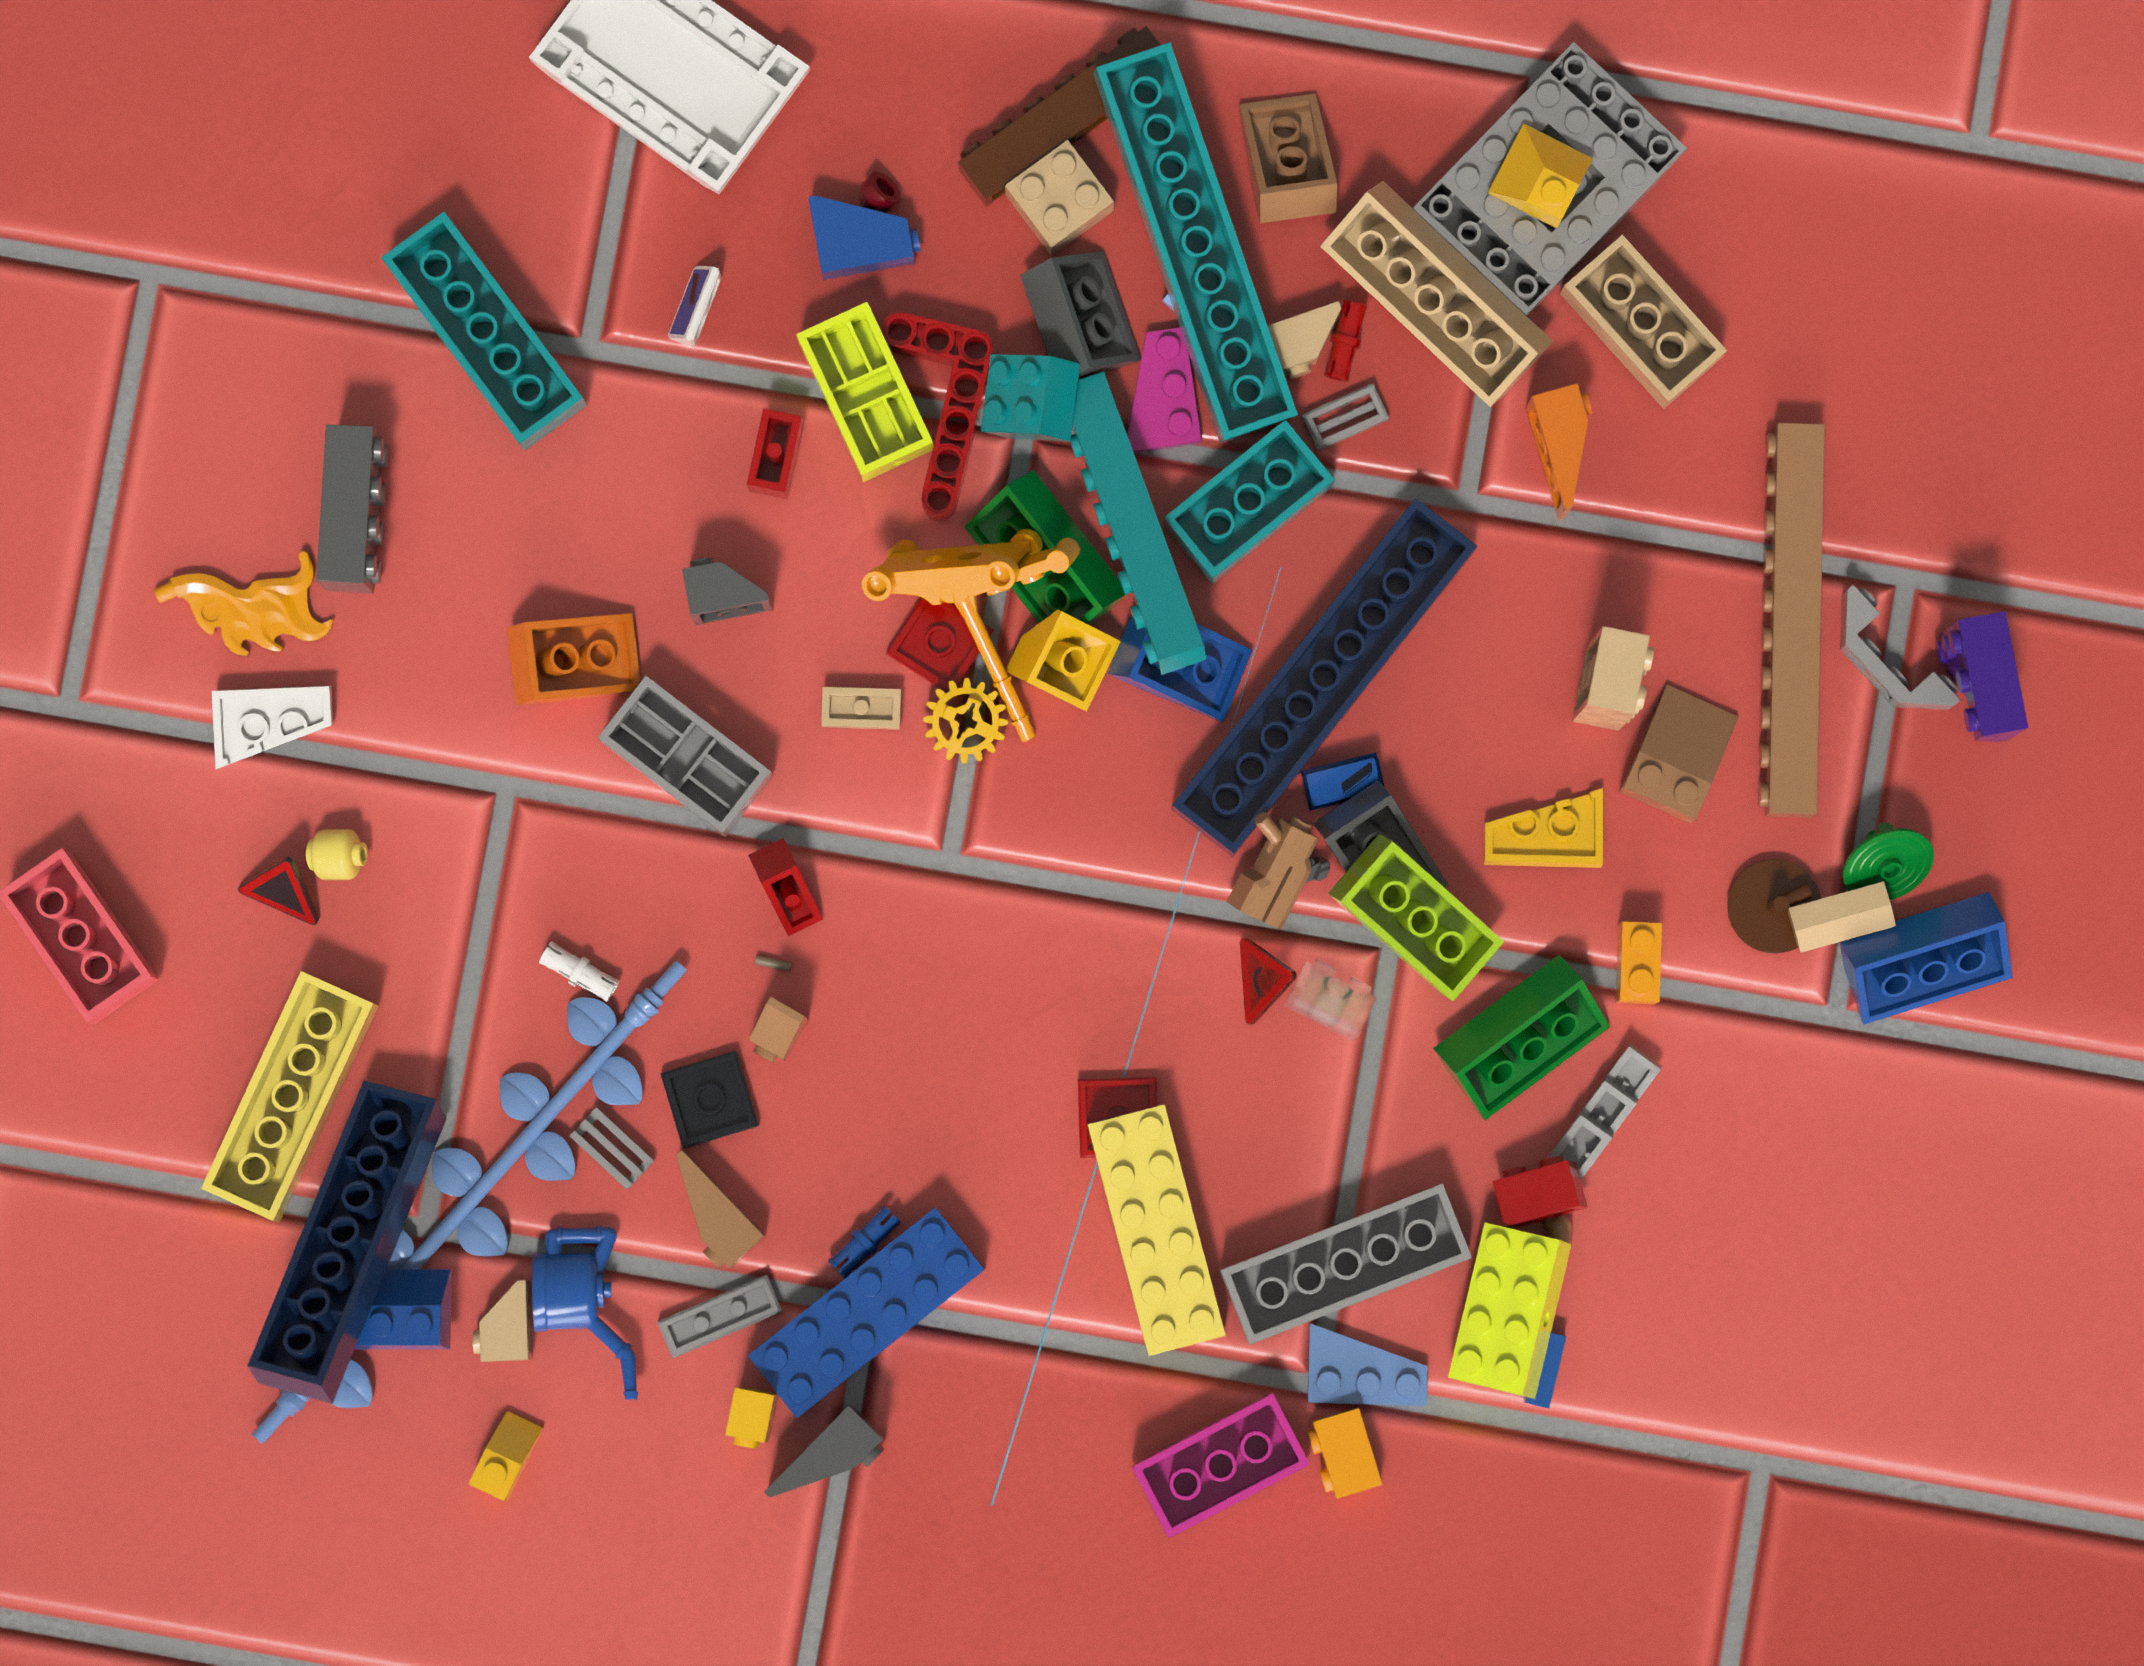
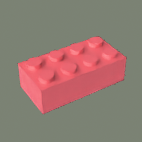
M64 848L59 849L0 890V899L87 1023L95 1025L159 980L71 851Z

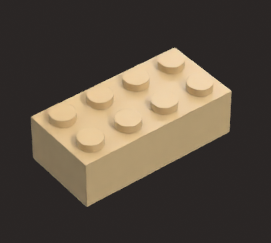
M1623 234L1567 282L1560 293L1663 409L1720 361L1727 352L1726 348Z
M1605 626L1601 627L1587 645L1572 722L1619 731L1626 722L1630 723L1631 718L1634 719L1635 714H1638L1639 710L1643 709L1647 686L1640 685L1643 675H1646L1647 671H1650L1654 656V647L1648 646L1649 635Z

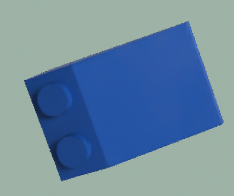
M1131 614L1107 674L1138 689L1224 722L1252 649L1196 623L1204 644L1206 660L1161 675L1157 662L1150 664L1146 656L1143 641L1149 639L1145 628L1137 630Z

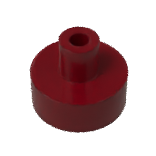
M872 172L861 183L860 188L864 198L860 201V204L863 208L888 212L901 198L896 184L881 172Z

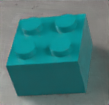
M991 354L981 432L1009 439L1070 441L1080 363L1053 356Z

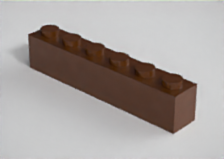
M1147 26L1140 31L1133 28L1117 40L1119 46L1108 54L1105 51H1101L1094 55L1085 64L1087 69L1075 77L1073 73L1067 75L1054 86L1056 91L1046 99H1043L1042 96L1035 98L1023 108L1024 115L1014 122L1011 119L1003 121L991 132L993 134L992 138L982 145L977 141L960 154L962 159L958 162L959 171L986 207L1005 194V185L1066 140L1073 145L1108 119L1093 72L1098 66L1160 46L1161 44Z

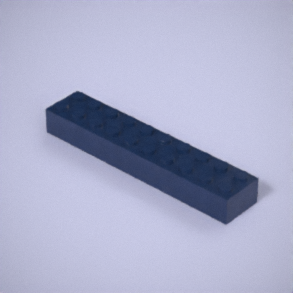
M1415 498L1172 804L1171 810L1233 858L1257 828V825L1254 823L1255 818L1260 813H1269L1475 552L1477 545Z

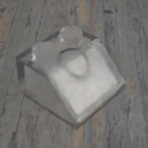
M1316 959L1313 965L1306 962L1283 1006L1351 1041H1355L1377 998L1369 994L1372 987L1351 977L1349 982H1346L1334 976L1337 969Z

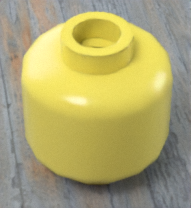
M324 829L318 831L314 838L309 840L306 848L307 865L322 880L353 879L358 875L361 866L366 865L368 859L366 844L360 841L358 834L352 829Z

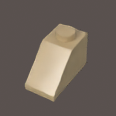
M1339 301L1268 325L1284 375L1288 374L1290 379H1294L1312 371L1310 366L1316 364L1341 311Z
M518 1280L479 1321V1330H473L474 1354H480V1362L532 1360L530 1280Z

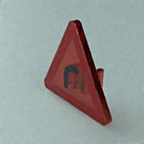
M1243 938L1240 941L1245 1021L1248 1025L1255 1024L1296 980L1297 974L1296 971L1249 938Z

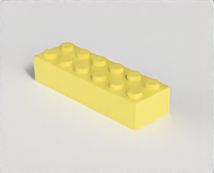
M300 972L201 1189L276 1222L281 1221L376 1014L378 1005L305 972Z
M1165 1104L1088 1124L1089 1134L1148 1356L1226 1336Z

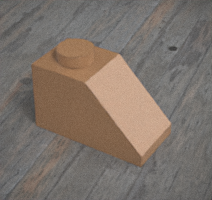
M770 996L749 1038L752 1043L756 1044L753 1052L774 1063L777 1057L785 1061L809 1020L804 1015Z

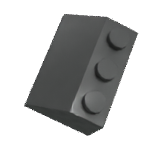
M1104 251L1050 258L1020 275L1048 356L1080 363L1078 380L1103 371L1107 373L1141 360Z

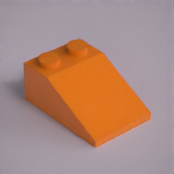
M1578 383L1533 395L1526 407L1558 520L1566 518L1573 507L1588 427V415H1592L1587 392L1580 393Z
M632 613L523 622L506 628L516 706L630 693L641 682Z

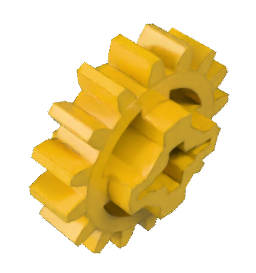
M969 678L964 679L962 688H957L953 680L949 681L950 691L948 693L937 689L935 692L939 701L937 703L927 701L926 706L933 710L932 716L923 717V721L932 723L933 729L927 731L925 736L926 738L936 736L938 741L933 749L937 751L942 747L947 748L946 759L948 760L955 753L960 754L961 763L967 762L968 754H974L977 761H981V750L986 748L989 752L994 753L996 750L991 743L993 739L1004 740L1005 738L1003 734L998 732V727L1008 725V720L999 718L998 713L1006 709L1005 704L995 705L993 703V700L998 695L996 691L988 695L983 693L985 683L982 681L977 685L976 689L971 688ZM970 694L964 705L953 708L945 704L949 699L957 695ZM982 701L985 702L990 710L992 725L982 721L979 713ZM974 703L971 718L976 721V726L974 728L967 727L957 739L959 723L954 720L957 713L964 714L966 710H969L971 704ZM939 717L948 720L952 734L948 741L941 733ZM975 734L985 737L981 743L975 746L961 747L966 737Z

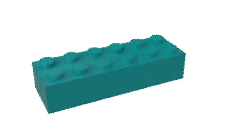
M442 212L381 257L390 272L524 451L587 406L582 395L445 212Z

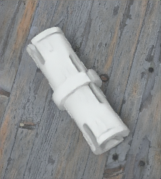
M552 941L545 949L539 961L540 964L569 979L568 983L576 987L579 985L606 1002L610 1000L620 980L589 964L591 960L584 956L579 958Z

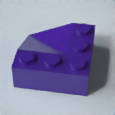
M2002 611L1959 619L1939 634L1940 640L1935 643L1937 658L1940 664L1945 663L1947 674L1958 686L1959 692L1963 693L1967 698L1968 708L1964 709V721L1967 731L1974 733L1975 741H2008L2028 729L2006 612Z

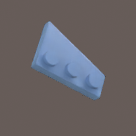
M1309 1323L1308 1403L1427 1406L1428 1366Z

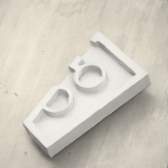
M331 686L211 691L216 769L333 725Z

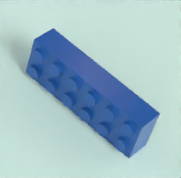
M935 1207L751 1352L748 1357L794 1416L799 1418L985 1271V1269Z

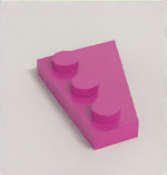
M1180 327L1146 332L1128 430V439L1134 453L1202 443L1189 352Z

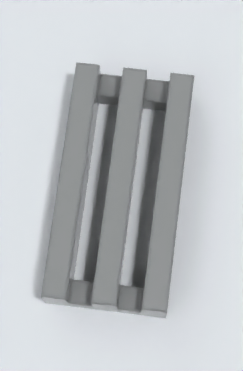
M1373 383L1302 414V419L1308 428L1310 437L1315 443L1317 452L1389 420ZM1368 395L1372 400L1318 426L1313 421ZM1375 409L1378 413L1376 416L1324 439L1320 436L1323 432Z
M597 1107L570 1135L581 1148L627 1190L654 1162L642 1148ZM597 1119L643 1161L638 1167L593 1126ZM586 1131L632 1172L628 1178L582 1137Z

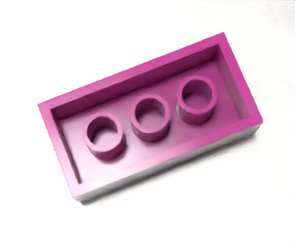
M1269 1393L1131 1465L1169 1539L1310 1465L1274 1394Z

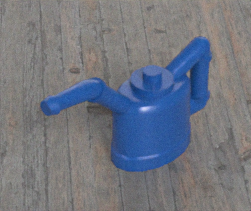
M601 1225L592 1228H562L558 1226L557 1229L548 1230L545 1235V1252L533 1253L532 1298L534 1332L551 1329L588 1328L616 1355L615 1358L620 1359L625 1400H637L639 1391H637L636 1357L631 1348L632 1345L626 1343L598 1317L599 1308H604V1298H612V1283L604 1282L603 1272L617 1239L616 1230L612 1227H601ZM597 1243L593 1255L591 1253H561L562 1244Z

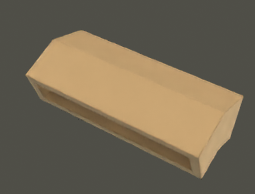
M1884 881L1788 908V916L1800 953L1896 926Z

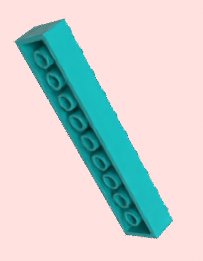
M1169 42L1096 67L1093 76L1219 443L1296 417L1298 413L1171 43Z

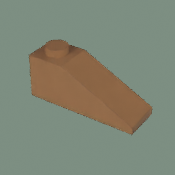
M681 1150L676 1154V1158L701 1240L708 1246L703 1253L716 1267L720 1268L725 1264L729 1269H732L765 1235L684 1150Z

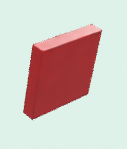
M924 598L920 599L886 652L887 656L945 693L950 691L949 681L953 680L958 688L980 654L969 628L956 605L944 601L941 605H932ZM984 624L989 636L991 637V635L994 632V629Z
M1156 1077L1078 1079L1080 1158H1096L1088 1124L1157 1106Z

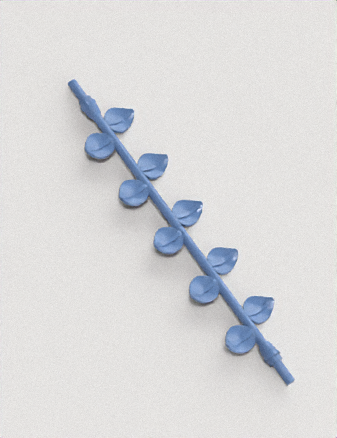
M675 960L650 989L646 987L640 994H636L634 1001L630 1003L624 1018L618 1025L613 1010L598 999L581 997L569 1002L567 1006V1021L570 1034L577 1042L583 1045L598 1046L596 1050L551 1100L548 1088L537 1077L515 1072L501 1078L500 1100L505 1113L513 1119L531 1122L484 1175L478 1160L462 1149L442 1148L433 1154L432 1170L434 1183L437 1188L447 1195L463 1198L416 1251L413 1239L402 1229L387 1269H421L457 1227L459 1243L466 1252L476 1256L504 1255L508 1249V1237L502 1220L492 1210L476 1206L525 1151L527 1168L535 1177L548 1181L571 1180L574 1177L576 1171L575 1159L568 1142L554 1132L543 1131L592 1076L594 1091L603 1102L610 1105H637L641 1102L643 1087L636 1068L623 1057L610 1056L635 1028L641 1027L652 1016L660 1012L658 1009L664 1003L661 999L685 974L687 969ZM350 1359L332 1405L343 1408L368 1407L373 1399V1390L369 1376L359 1363ZM281 1390L280 1397L275 1401L278 1405L253 1431L252 1435L260 1443L264 1444L289 1415L293 1417L299 1410L302 1411L310 1398Z

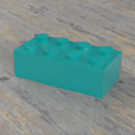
M1284 420L1163 518V525L1210 583L1213 584L1330 490L1334 485L1335 479L1290 424Z

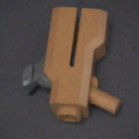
M1263 812L1255 818L1254 823L1266 836L1267 840L1252 869L1240 874L1226 902L1253 918L1275 928L1282 929L1304 884L1314 879L1320 881L1326 878L1330 871V862L1321 856H1317L1314 859L1310 857L1319 839L1310 833L1312 825L1295 816H1291L1289 822L1278 817L1276 823H1274L1270 816Z

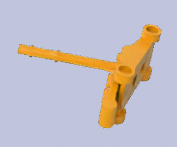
M1031 529L1019 530L1011 538L1010 542L920 550L910 540L902 539L897 541L889 549L887 559L881 566L872 568L862 580L864 594L873 601L885 600L893 593L917 595L926 599L932 605H941L943 601L955 603L994 681L992 684L997 688L1011 718V724L1015 726L1022 742L1034 738L1036 734L1029 721V714L1025 713L1011 683L1012 678L1007 674L978 613L976 595L984 592L987 595L997 594L1008 590L1015 582L1020 580L1022 584L1032 583L1042 578L1044 572L1050 570L1055 573H1063L1079 555L1080 548L1078 543L1074 539L1064 538L1054 548L1041 551L1043 548L1042 539L1037 532Z

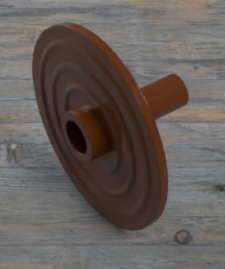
M1764 860L1746 868L1734 881L1728 895V917L1738 937L1753 949L1773 954L1789 952L1798 948L1788 916V908L1819 900L1821 896L1812 877L1798 865L1785 860Z

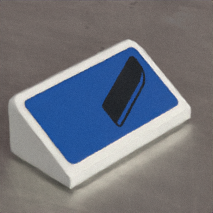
M696 266L693 269L668 333V337L671 340L690 347L696 346L722 279L719 268Z

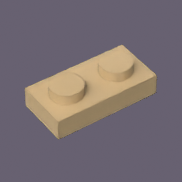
M822 687L821 727L900 730L901 689Z

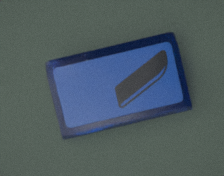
M1377 752L1300 772L1309 811L1344 803L1377 780L1384 786Z

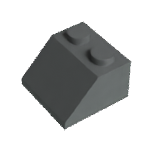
M712 557L690 561L689 568L682 569L690 614L696 625L773 610L766 591L721 561L714 563Z

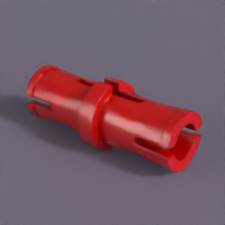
M1343 300L1336 333L1331 335L1330 342H1333L1324 376L1333 380L1348 382L1355 351L1360 349L1361 340L1358 339L1368 306L1354 301Z

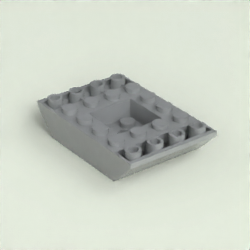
M1573 42L1413 209L1527 316L1572 273L1654 188L1687 150V147ZM1523 123L1593 158L1558 229L1488 194Z

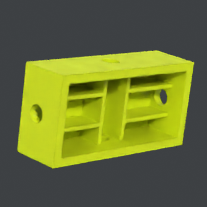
M868 302L796 334L798 343L863 482L933 450L934 444Z
M1484 1223L1448 1378L1528 1398H1536L1572 1244L1558 1239Z

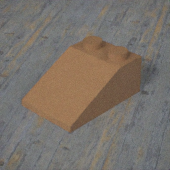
M1316 93L1239 104L1252 191L1260 224L1336 213L1337 180Z
M1666 685L1619 792L1691 824L1699 814L1739 716Z

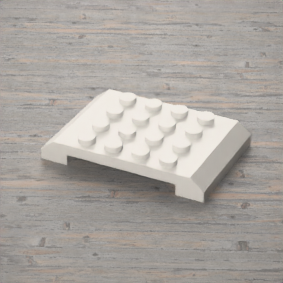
M571 0L529 57L530 61L550 78L704 187L717 194L722 192L810 71V66L779 44L776 46L712 0Z

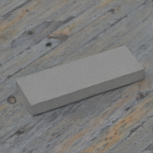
M765 1275L657 1323L672 1358H676L782 1312L770 1280Z

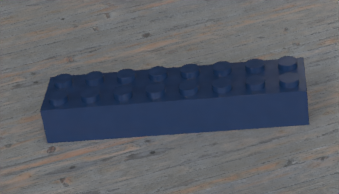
M363 1081L247 1365L259 1384L333 1404L445 1124L446 1117L437 1099Z

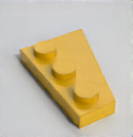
M1603 788L1591 791L1589 794L1581 797L1564 799L1555 802L1554 805L1533 811L1527 810L1485 823L1484 865L1602 868Z

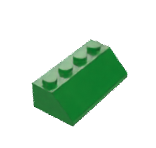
M1034 470L1007 484L964 526L978 545L1010 542L1011 538L1022 529H1031L1038 533L1043 542L1041 551L1054 548L1064 538L1074 539L1078 543L1080 548L1079 555L1063 573H1055L1050 570L1044 572L1042 578L1032 583L1022 584L1020 580L1011 587L1038 623L1042 622L1056 610H1060L1091 626L1126 596L1120 580Z
M1557 955L1433 1049L1448 1073L1480 1116L1487 1120L1610 1028V1025L1583 979L1560 955Z

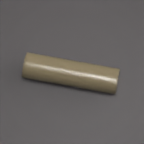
M756 955V965L786 972L790 971L791 962Z

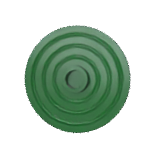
M1880 823L1877 830L1870 831L1866 835V840L1860 843L1847 858L1843 868V882L1847 890L1851 891L1884 881L1889 900L1899 898L1912 891L1926 878L1934 861L1933 847L1927 837L1918 831L1905 828L1894 829L1890 823Z

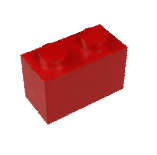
M763 408L747 480V487L750 492L788 499L804 426L802 416Z
M1560 1155L1539 1161L1541 1167L1526 1171L1525 1166H1520L1503 1171V1178L1492 1182L1504 1227L1515 1229L1588 1208L1576 1162L1564 1161L1563 1156Z

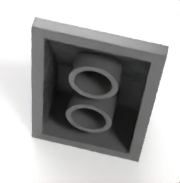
M1379 780L1313 823L1345 873L1373 840L1381 834L1399 846L1444 888L1448 886L1445 878L1393 797Z
M852 1404L848 1405L764 1493L770 1498L854 1469L861 1462L868 1467L885 1450L879 1444L885 1437Z

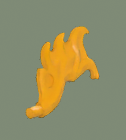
M305 551L299 553L301 569L295 576L253 581L250 587L245 590H239L215 576L202 573L170 578L171 582L153 589L159 603H163L176 596L184 598L190 604L199 626L210 636L216 633V628L221 627L225 645L239 656H249V652L242 647L244 640L256 642L262 648L269 651L281 652L284 648L275 643L279 635H292L302 641H317L327 636L334 623L330 619L321 624L314 620L309 612L308 588L313 582L315 573L309 554Z

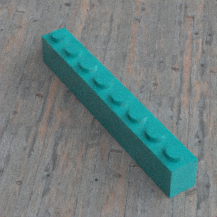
M1103 371L1080 379L1077 385L1072 425L1074 434L1071 435L1069 442L1075 458L1082 456L1086 468L1080 471L1087 492L1095 490L1099 502L1094 503L1093 508L1099 525L1107 524L1111 536L1105 538L1112 561L1120 559L1123 571L1118 572L1125 595L1132 593L1136 605L1130 607L1136 628L1137 630L1145 628L1149 640L1143 641L1150 664L1157 662L1161 675L1206 660V654L1201 635L1105 373Z

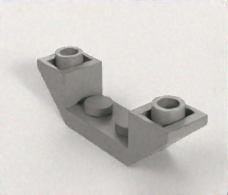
M1854 585L1843 593L1840 650L1892 707L1949 710L1960 701L1955 695L1958 690L1952 681L1943 674L1938 677L1934 671L1914 689L1909 691L1905 687L1908 681L1904 675L1894 666L1888 668L1878 658L1881 652L1870 639L1865 637L1862 640L1857 635L1880 614L1875 608L1878 605L1877 601L1866 589L1861 588L1858 590Z

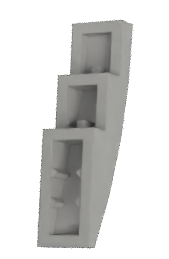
M1630 1043L1547 1158L1562 1155L1564 1161L1576 1162L1581 1180L1611 1141L1615 1132L1660 1072L1662 1066Z

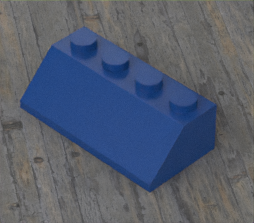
M1989 892L1895 921V927L1840 942L1844 970L1863 1025L2013 978L2005 920Z
M386 1269L354 1350L450 1349L452 1270Z

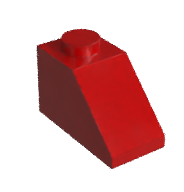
M784 838L748 855L788 936L823 920Z

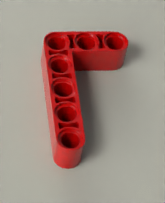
M896 312L890 314L882 325V334L891 351L953 366L921 497L924 513L932 520L944 521L954 515L957 509L986 390L990 356L993 354V344L991 338L980 330L904 312ZM898 324H903L911 330L910 336L901 342L895 341L889 336L891 328ZM936 333H941L949 339L948 345L939 351L933 350L927 345L929 337ZM973 342H979L987 349L986 354L978 360L971 359L965 354L966 347ZM963 380H971L977 384L978 389L973 396L963 397L956 392L957 384ZM961 417L965 419L969 424L968 429L960 435L950 433L946 426L952 418ZM944 455H953L959 460L960 464L955 471L947 473L938 468L937 463L939 459ZM943 492L950 497L948 507L943 510L932 509L928 504V500L934 493Z

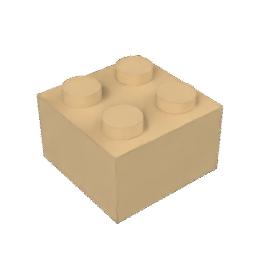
M1068 140L1005 185L1006 197L1051 256L1114 211V201Z

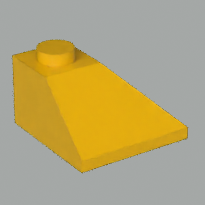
M1523 123L1488 194L1558 229L1593 158Z
M1056 610L1021 637L1005 670L1007 673L1087 712L1121 641L1060 610Z

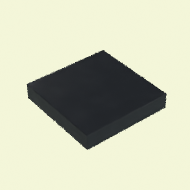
M737 1051L660 1073L683 1149L759 1127Z

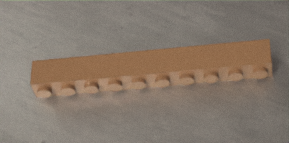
M1777 423L1773 428V433H1767L1765 451L1766 457H1772V472H1766L1765 495L1771 496V511H1765L1764 534H1770V550H1764L1763 572L1770 573L1769 588H1764L1762 595L1763 612H1769L1768 627H1763L1761 636L1762 651H1768V666H1762L1760 679L1761 690H1767V705H1761L1760 728L1766 729V744H1760L1759 767L1765 768V783H1759L1758 805L1759 807H1765L1764 816L1812 818L1817 815L1825 424Z

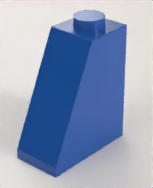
M820 196L808 197L823 280L915 264L914 253L921 251L917 228L909 230L907 218Z

